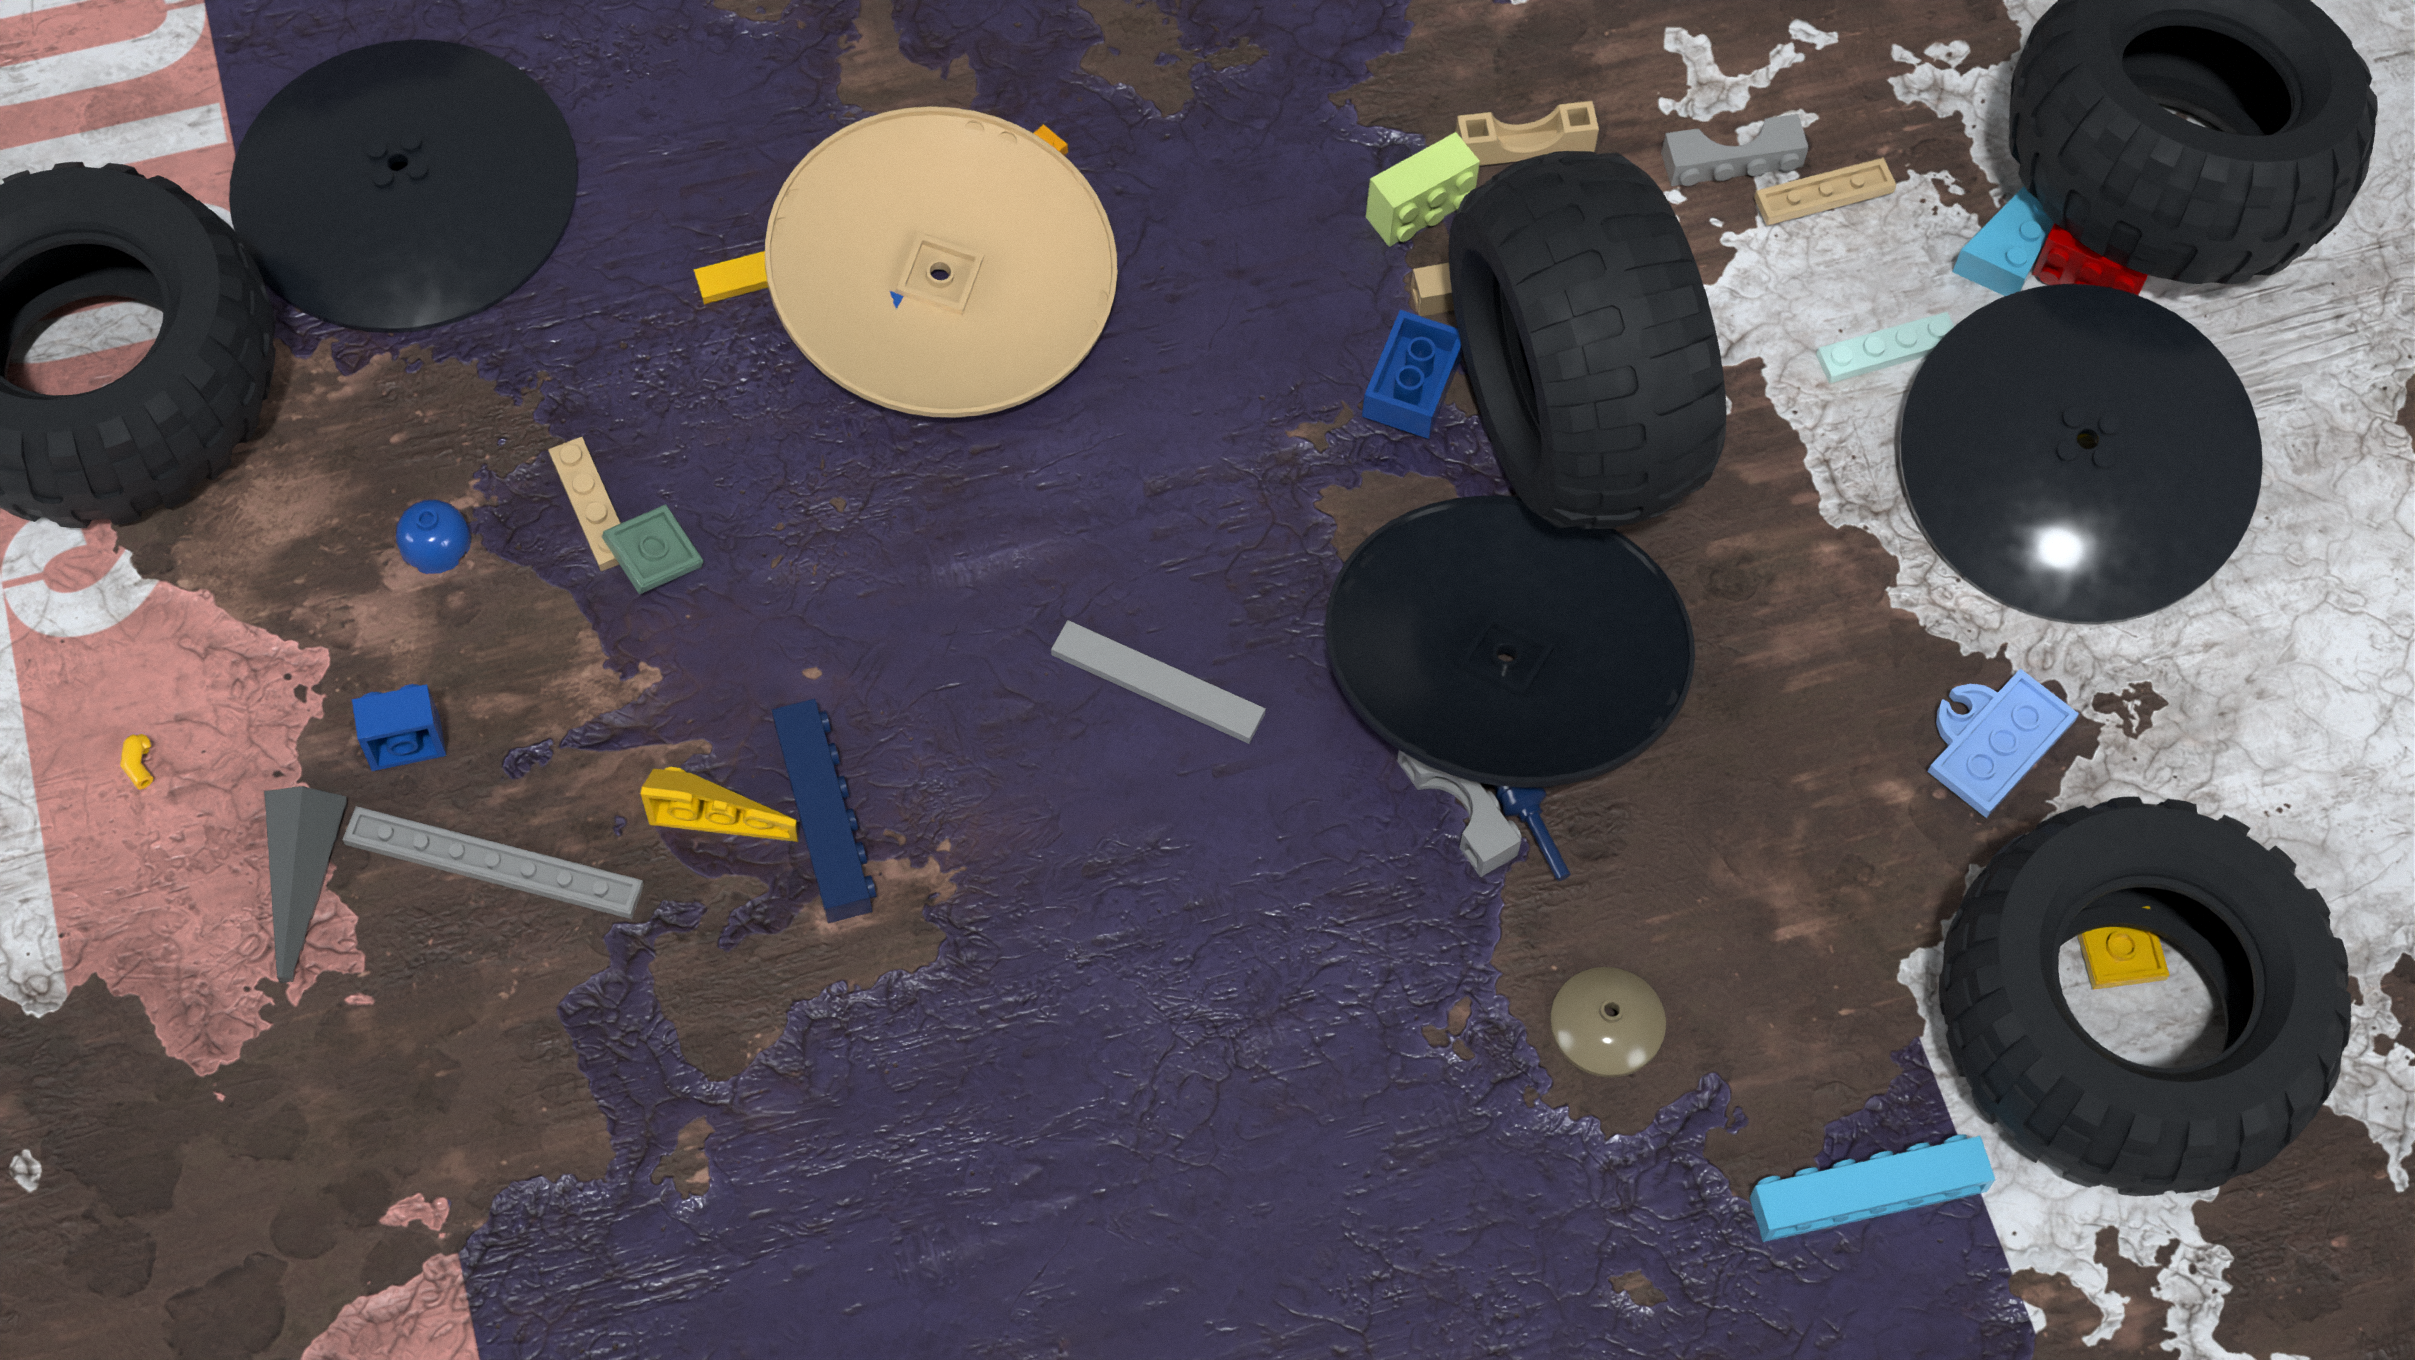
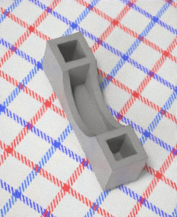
M1792 114L1765 118L1759 136L1741 146L1718 144L1707 138L1699 128L1665 133L1661 154L1670 185L1692 186L1704 181H1725L1732 177L1744 175L1758 176L1765 172L1778 170L1791 171L1798 167H1803L1809 147L1799 115Z
M1399 750L1397 762L1417 790L1440 789L1449 792L1458 798L1466 808L1470 823L1462 833L1460 850L1480 877L1518 856L1522 838L1521 833L1512 820L1507 821L1502 815L1499 802L1491 791L1486 792L1479 782L1449 775L1429 767Z

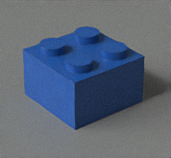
M409 684L403 686L400 690L386 693L370 692L361 698L352 699L358 741L372 771L446 756L440 715L427 684Z

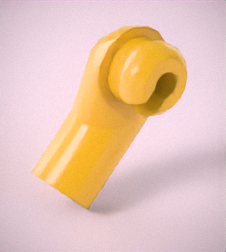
M132 734L123 742L120 766L136 788L142 790L153 782V777L141 763L142 754L149 752L151 742L144 734Z

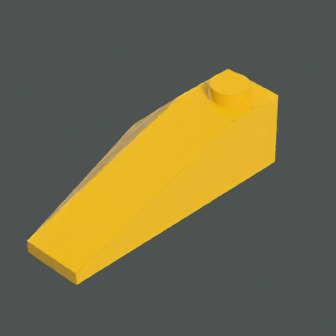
M667 767L664 770L653 769L642 786L640 794L649 825L794 842L799 840V831L795 819L697 775L688 773L683 769L677 767Z

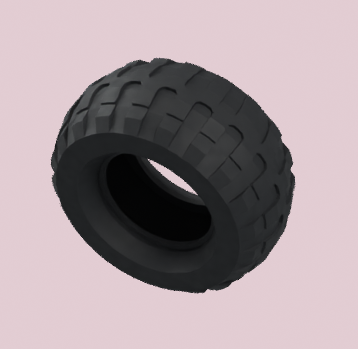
M2058 0L2033 26L2012 75L2009 108V148L2013 158L2020 164L2018 175L2023 185L2030 194L2039 200L2043 206L2042 210L2057 225L2067 230L2074 238L2094 252L2134 271L2158 278L2189 284H2239L2249 282L2253 275L2270 276L2287 268L2293 260L2303 256L2311 246L2321 241L2341 222L2365 181L2369 170L2370 156L2373 151L2378 101L2377 96L2370 88L2372 76L2364 59L2354 49L2352 41L2345 32L2311 0ZM2157 103L2190 112L2212 123L2224 132L2189 122Z
M1556 151L1515 162L1492 176L1484 185L1466 194L1455 214L1449 236V272L1455 316L1470 380L1486 429L1509 481L1524 504L1531 511L1558 528L1579 526L1583 529H1613L1658 517L1682 502L1683 497L1703 488L1713 475L1725 443L1727 410L1723 367L1715 325L1699 269L1677 216L1656 182L1644 170L1616 152L1596 154L1591 151Z
M65 162L55 164L52 170L39 171L30 174L29 170L3 178L4 183L0 185V508L19 518L33 522L44 517L52 522H56L60 527L87 528L92 520L108 519L114 525L124 524L141 519L142 511L152 509L163 503L167 509L180 504L191 497L189 489L197 485L204 478L214 480L232 463L230 456L232 455L233 448L238 443H247L259 423L262 401L268 399L276 353L273 345L275 317L263 279L253 257L246 251L239 236L232 227L200 200H196L173 181L159 175L147 179L132 166L107 163L101 168L85 167L83 162ZM117 295L141 300L163 312L159 334L145 357L124 376L101 388L72 395H46L22 389L7 381L11 357L22 337L38 320L62 305L91 296Z
M2139 796L2112 798L2089 809L2084 805L2072 808L2039 823L2029 834L2018 836L2004 845L1973 881L1961 901L1946 934L1943 947V967L1939 976L1938 987L1941 1012L1944 1015L1945 1024L1948 1025L1946 1033L1947 1043L1959 1077H1966L1968 1084L1972 1088L1973 1102L1990 1125L1997 1122L2004 1131L2014 1138L2012 1146L2034 1163L2041 1158L2053 1167L2062 1170V1178L2088 1188L2100 1185L2117 1188L2118 1194L2128 1196H2157L2172 1190L2178 1194L2213 1189L2224 1185L2228 1180L2236 1176L2252 1173L2260 1169L2291 1144L2316 1116L2337 1083L2341 1072V1057L2344 1048L2348 1045L2351 1031V993L2346 991L2349 983L2347 952L2343 940L2334 937L2330 929L2329 916L2331 912L2316 888L2306 889L2303 883L2294 875L2297 864L2276 845L2268 851L2257 841L2247 836L2250 827L2225 814L2217 821L2208 816L2198 814L2196 804L2167 798L2165 802H2160L2156 805L2143 803ZM2150 906V909L2141 908V907ZM2105 927L2138 928L2173 941L2202 965L2217 988L2226 1019V1035L2222 1053L2211 1060L2194 1066L2157 1068L2126 1060L2106 1049L2085 1031L2067 1004L2059 978L2060 946L2084 932Z

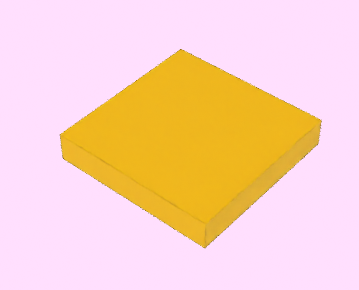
M2150 906L2141 907V908L2150 909ZM2105 927L2077 935L2093 990L2165 981L2170 975L2158 934L2132 927Z

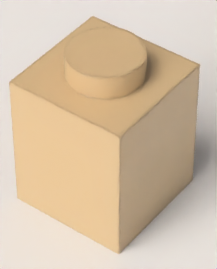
M1449 263L1413 269L1411 291L1418 316L1454 311Z

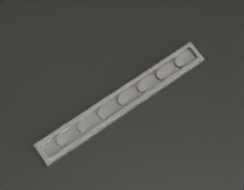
M357 806L342 839L345 845L629 919L633 918L644 887L643 880Z

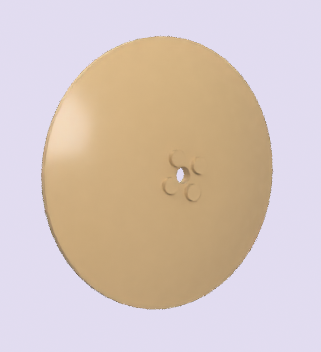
M915 107L884 112L844 127L826 138L803 158L783 184L774 202L765 239V271L771 299L782 325L806 358L827 377L861 398L886 408L922 416L956 418L979 416L1020 405L1043 394L1077 368L1097 342L1108 320L1116 290L1117 252L1107 214L1097 194L1072 162L1056 148L1026 129L995 116L952 107ZM942 269L949 274V277L945 280H936L930 273L933 270ZM890 291L904 296L897 309L893 303L894 299L891 297Z

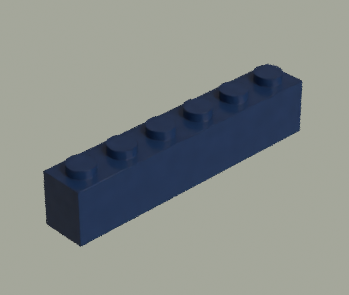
M816 699L772 709L777 736L827 922L829 924L871 913L870 899L877 897L872 876L864 877L861 865L867 864L866 854L862 841L854 842L852 831L858 830L853 808L846 810L843 798L849 797L844 775L837 777L834 766L839 765L840 761L835 742L828 744L825 733L831 732L826 710L819 712Z

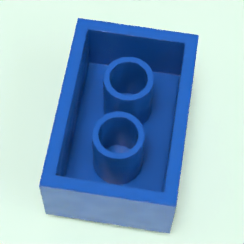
M1400 310L1364 394L1362 417L1429 439L1463 356L1458 329Z

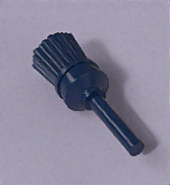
M1493 785L1497 791L1496 798L1503 806L1505 816H1519L1521 822H1527L1557 881L1568 878L1571 874L1540 816L1543 812L1540 804L1547 796L1546 791L1541 787L1521 788Z

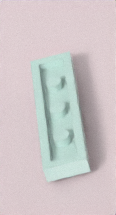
M1948 312L1819 347L1816 356L1830 384L1926 357L1940 340L1954 328V324Z

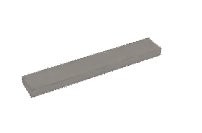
M1067 620L1051 648V655L1248 744H1250L1265 716L1266 708Z

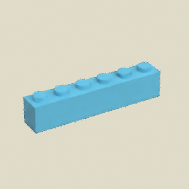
M1961 1134L1950 1137L1944 1141V1144L1930 1146V1143H1920L1907 1149V1152L1893 1155L1892 1151L1880 1152L1864 1162L1856 1163L1854 1159L1843 1160L1834 1164L1833 1168L1818 1171L1816 1167L1807 1168L1797 1172L1795 1177L1781 1180L1780 1176L1767 1177L1757 1183L1758 1185L1754 1187L1749 1199L1762 1240L1766 1242L1988 1192L1996 1179L1981 1136L1967 1138V1135Z

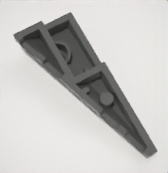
M304 786L264 791L276 970L280 983L294 981L296 963L300 951L304 949L306 942L305 934L310 918L313 919L329 868L328 860L334 841L337 842L340 833L339 825L343 812L348 807L346 796Z

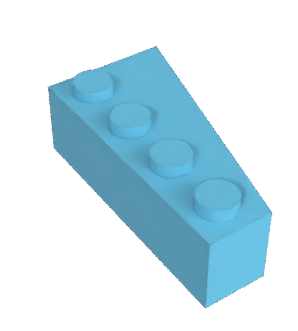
M2024 186L1961 249L1952 272L2003 296L2021 291L2041 254L2055 222L2042 210L2043 206L2039 200L2030 194Z

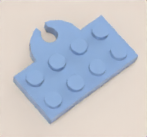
M2021 668L1999 692L1985 685L1966 684L1957 686L1951 690L1949 697L1954 702L1965 704L1969 709V713L1964 715L1955 713L1951 709L1950 703L1942 699L1937 710L1936 725L1941 738L1949 746L1930 765L1928 773L1987 818L2076 721L2079 713Z

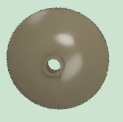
M1596 967L1576 974L1560 988L1552 1005L1550 1026L1556 1046L1571 1064L1586 1073L1612 1078L1637 1072L1651 1062L1662 1045L1666 1030V1018L1658 995L1642 978L1620 968ZM1613 1008L1617 1011L1618 1015L1614 1017L1608 1016L1605 1013V1009Z

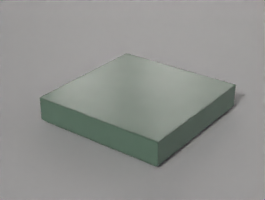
M666 504L603 531L602 539L639 594L702 567L703 559Z

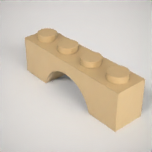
M1592 101L1560 104L1546 117L1535 122L1519 125L1500 122L1491 112L1457 116L1455 132L1480 161L1479 166L1516 162L1556 151L1594 152L1599 131Z

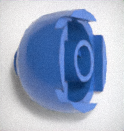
M437 499L423 500L413 504L402 514L396 527V543L405 563L416 567L419 572L438 574L451 570L459 564V559L464 555L465 551L467 554L470 549L471 534L464 516L452 504Z

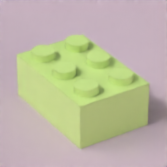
M1456 132L1370 178L1366 211L1367 220L1389 247L1399 241L1405 242L1409 240L1417 231L1428 225L1434 226L1438 224L1446 215L1458 210L1464 196L1476 188L1480 161Z

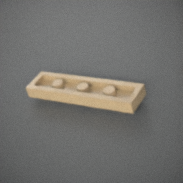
M1880 158L1756 190L1754 199L1766 226L1894 193L1896 183L1885 159Z
M579 437L548 449L600 572L620 565L602 539L603 531L619 525L620 521L583 438Z

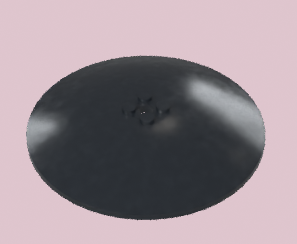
M419 39L389 41L353 49L329 58L292 80L267 103L247 130L233 163L229 190L231 220L242 245L253 257L263 282L288 304L321 321L348 329L380 333L416 332L456 323L489 309L520 289L541 269L562 240L570 223L578 189V164L568 125L559 108L548 93L518 67L493 54L458 43ZM396 162L408 163L403 170L394 171L390 169Z
M2089 284L2039 286L1999 298L1967 316L1940 340L1919 370L1907 397L1899 439L1900 465L1910 506L1924 534L1944 561L1965 581L1997 602L2027 615L2062 623L2099 625L2124 622L2166 609L2188 597L2214 576L2238 547L2249 527L2261 488L2263 467L2262 442L2257 418L2251 400L2239 376L2225 356L2203 333L2175 312L2136 294L2104 286ZM2080 434L2091 435L2095 439L2096 447L2093 449L2082 448L2077 442V436Z
M1492 495L1454 498L1428 504L1389 521L1366 538L1346 560L1334 582L1326 612L1325 639L1334 676L1342 692L1362 719L1382 738L1406 755L1449 775L1479 783L1521 788L1551 787L1595 778L1615 770L1637 758L1653 746L1669 729L1687 698L1693 677L1695 644L1691 621L1683 600L1661 567L1644 550L1615 529H1583L1579 526L1558 528L1531 511L1520 497ZM1502 654H1509L1513 656L1515 660L1503 661L1499 659L1498 656Z

